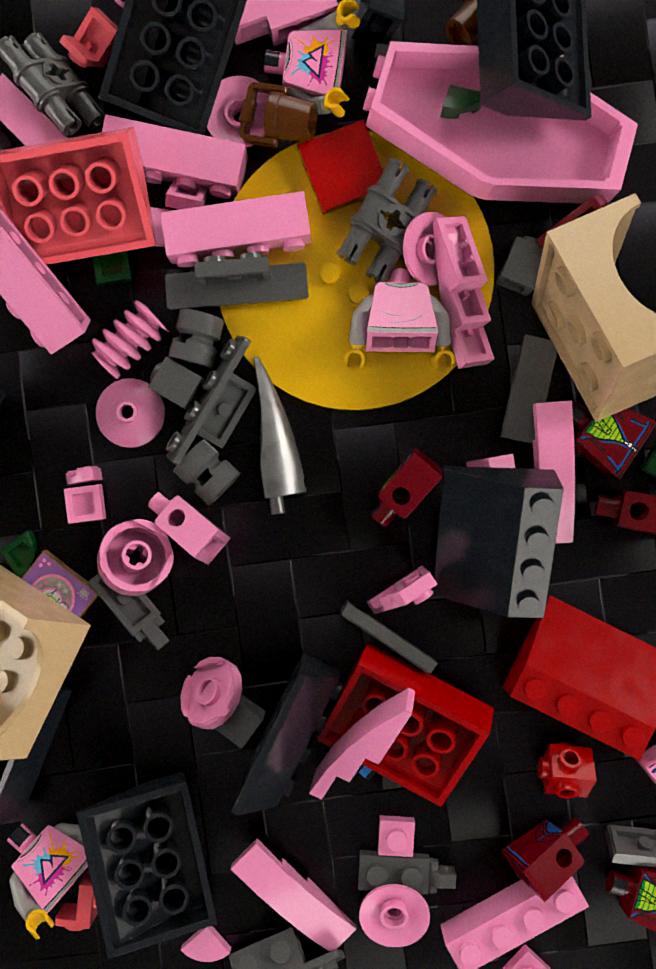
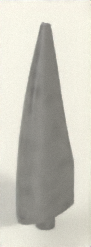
M254 357L261 407L260 470L264 497L269 498L271 515L285 513L284 495L307 491L304 484L302 464L286 412L259 357Z

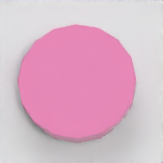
M208 657L200 661L194 667L197 670L192 676L188 675L183 684L180 696L181 711L185 717H188L189 723L201 729L212 730L223 725L233 715L240 702L242 693L241 674L236 665L221 657Z

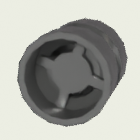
M181 308L175 326L179 336L172 338L168 358L199 368L213 369L217 354L213 344L220 341L225 321L205 312Z
M203 439L183 457L180 464L175 466L173 472L186 485L194 484L196 486L195 493L210 506L236 481L241 473L227 460L220 461L218 459L219 452L206 439ZM208 471L213 475L211 478L205 475Z

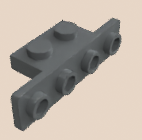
M257 252L243 253L240 255V259L225 260V257L220 255L207 256L204 258V262L194 263L195 272L165 275L167 308L171 311L180 310L181 308L197 309L302 300L309 297L305 263L270 265L268 256L261 257V253Z
M237 335L234 340L232 338L228 340L220 354V357L223 358L216 371L213 369L209 372L203 382L202 388L205 391L198 402L193 401L188 407L184 419L187 420L180 433L176 431L170 438L166 446V450L169 451L166 457L178 466L196 435L223 449L258 388L233 373L251 343V340Z
M295 927L288 928L229 955L232 969H338L337 961L345 958L343 950L336 949L306 962Z

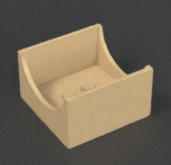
M636 193L547 232L531 303L595 422L656 396V313L646 308L632 296L621 281L615 267V262L635 209L641 205V201Z
M0 565V761L28 757L91 626L2 565Z

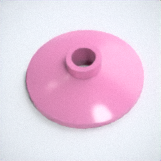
M231 76L221 81L207 125L208 131L214 138L242 143L246 145V148L253 146V144L245 143L240 137L239 129L241 123L235 121L234 118L237 113L241 112L243 99H246L249 85L258 81L247 76ZM259 92L257 94V106L253 125L250 128V135L265 137L264 113L269 94Z
M425 212L416 216L407 227L403 240V255L407 269L414 279L420 283H425L427 286L439 285L435 262L433 221L436 218H445V216L437 212Z
M134 378L121 379L109 385L100 395L96 405V421L102 434L112 443L128 448L140 447L151 442L161 431L165 421L164 402L159 393L148 388L149 384L147 382ZM126 406H131L133 408V415L125 419L122 415V410Z
M387 884L373 889L365 896L360 905L359 921L365 934L374 942L387 947H404L415 943L426 933L430 923V912L427 902L416 890L400 884Z

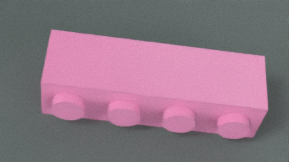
M105 114L102 132L134 126L146 182L161 184L162 181L173 183L176 180V186L191 192L196 191V186L200 185L208 187L211 195L222 199H229L230 195L237 196L242 188L248 161L245 144Z
M304 191L160 212L166 256L172 264H177L178 267H192L194 263L199 262L198 260H204L207 256L220 255L224 256L225 260L234 259V255L248 252L261 253V256H265L272 249L283 248L285 252H294L304 249L306 244H311Z
M0 208V295L6 301V306L15 318L21 319L30 329L34 341L39 346L45 347L52 355L85 333L91 320Z
M573 876L545 902L525 883L519 880L445 921L440 926L445 945L458 969H478L588 908L589 905Z

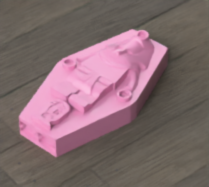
M390 41L387 55L379 54L372 76L379 79L376 89L369 87L363 110L369 111L365 126L471 196L483 200L583 204L592 196L603 195L609 203L621 190L638 124L591 92L592 118L586 121L507 116L484 106L473 114L471 111L462 113L458 119L440 117L442 106L450 85L480 92L478 46Z

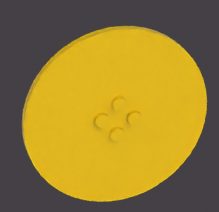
M368 131L383 171L390 158L402 161L399 166L400 169L404 164L409 168L408 174L394 195L398 202L405 205L416 185V181L423 179L430 183L427 189H430L433 185L437 189L436 195L433 196L425 212H437L445 217L466 216L488 280L480 289L489 310L494 286L493 246L488 226L474 196L460 189L376 132ZM324 134L314 136L313 139H314V138H317V137H319V136H322V135H324ZM306 141L297 142L266 161L247 180L233 201L304 191L311 244H306L304 249L294 252H285L283 248L272 249L265 256H268L270 265L305 263L309 297L302 300L221 306L220 310L227 329L233 340L237 335L251 340L244 356L254 368V357H259L273 385L304 402L336 410L362 411L388 407L409 400L442 380L457 366L456 359L453 367L448 368L447 356L441 354L438 358L439 370H436L431 365V356L434 352L366 351V345H363L362 352L366 356L365 365L360 369L362 360L358 353H352L349 356L348 367L345 365L344 356L351 350L352 346L349 343L352 315L366 296L374 295L375 285L377 284V282L373 281L375 276L369 278L365 272L369 269L380 246L379 243L370 238L358 259L357 265L344 261L346 256L341 259L336 254L352 228L350 226L352 215H356L364 199L323 215L297 150V145ZM241 254L234 255V259H240ZM404 257L397 260L392 270L399 268L408 270ZM410 274L411 283H420ZM439 285L428 286L430 295L436 297L441 303ZM448 345V351L454 354L452 345Z

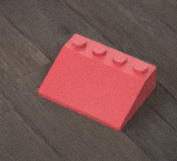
M134 126L0 151V208L46 265L156 246L144 168Z

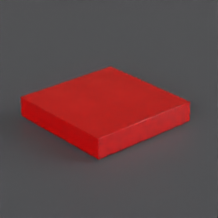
M364 120L297 145V150L323 215L365 199L367 188L371 187V185H376L383 173V168Z

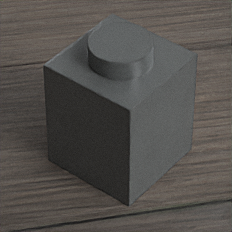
M530 236L516 237L510 245L495 284L526 297L534 290L543 252L536 238Z
M165 357L162 363L160 362L154 367L150 376L151 383L148 388L187 410L193 401L198 402L205 391L202 388L205 379L170 358Z
M241 694L240 702L233 715L223 725L214 729L242 749L263 721L266 711Z

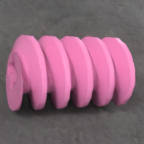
M137 300L134 302L138 312L136 315L128 310L123 312L127 320L126 324L116 319L113 321L117 331L115 334L106 329L102 330L106 339L105 343L95 338L91 340L96 350L92 354L116 379L120 377L117 365L128 370L131 365L127 356L139 360L141 355L138 346L149 351L151 350V344L148 338L151 337L160 342L162 337L159 328L168 331L151 310Z

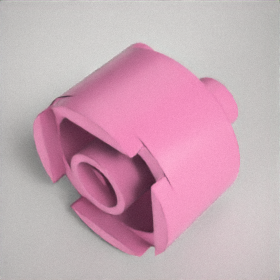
M134 519L112 527L103 538L97 555L98 573L104 583L119 594L127 596L144 595L155 589L168 576L174 560L172 546L167 534L151 521ZM134 551H138L141 553L139 559L143 563L138 562L135 566L129 563L130 557L126 554L132 555Z

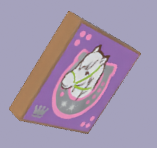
M44 550L21 578L80 618H82L98 597L97 593L88 584V581L48 550Z

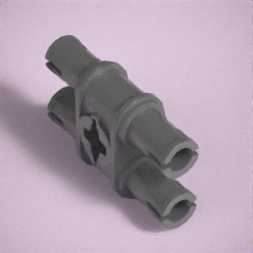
M40 32L30 34L23 44L24 49L33 59L24 52L13 36L10 35L9 38L4 36L0 39V57L13 72L14 82L17 86L22 87L33 100L37 111L47 114L63 136L67 137L68 135L75 134L82 125L80 118L70 108H73L91 131L103 126L106 113L93 100L90 95L89 85L85 81H81L70 67L69 60L65 56L58 55Z
M395 158L388 160L387 166L376 185H371V187L367 188V196L356 215H352L350 219V226L352 228L340 249L336 252L341 259L346 256L344 261L357 265L358 259L370 238L379 243L380 249L369 269L365 272L369 278L375 276L373 281L377 283L387 282V278L397 260L404 257L403 240L407 227L416 216L426 211L433 196L437 193L434 185L427 189L430 183L426 180L418 179L405 205L398 202L394 195L408 174L409 168L404 164L400 169L399 166L402 161Z

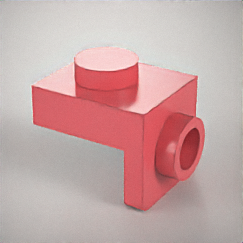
M91 6L74 37L63 35L59 42L69 51V58L83 68L87 66L103 68L111 55L118 26L99 8Z
M89 870L79 885L77 904L64 903L55 917V926L65 927L69 931L90 929L98 914Z

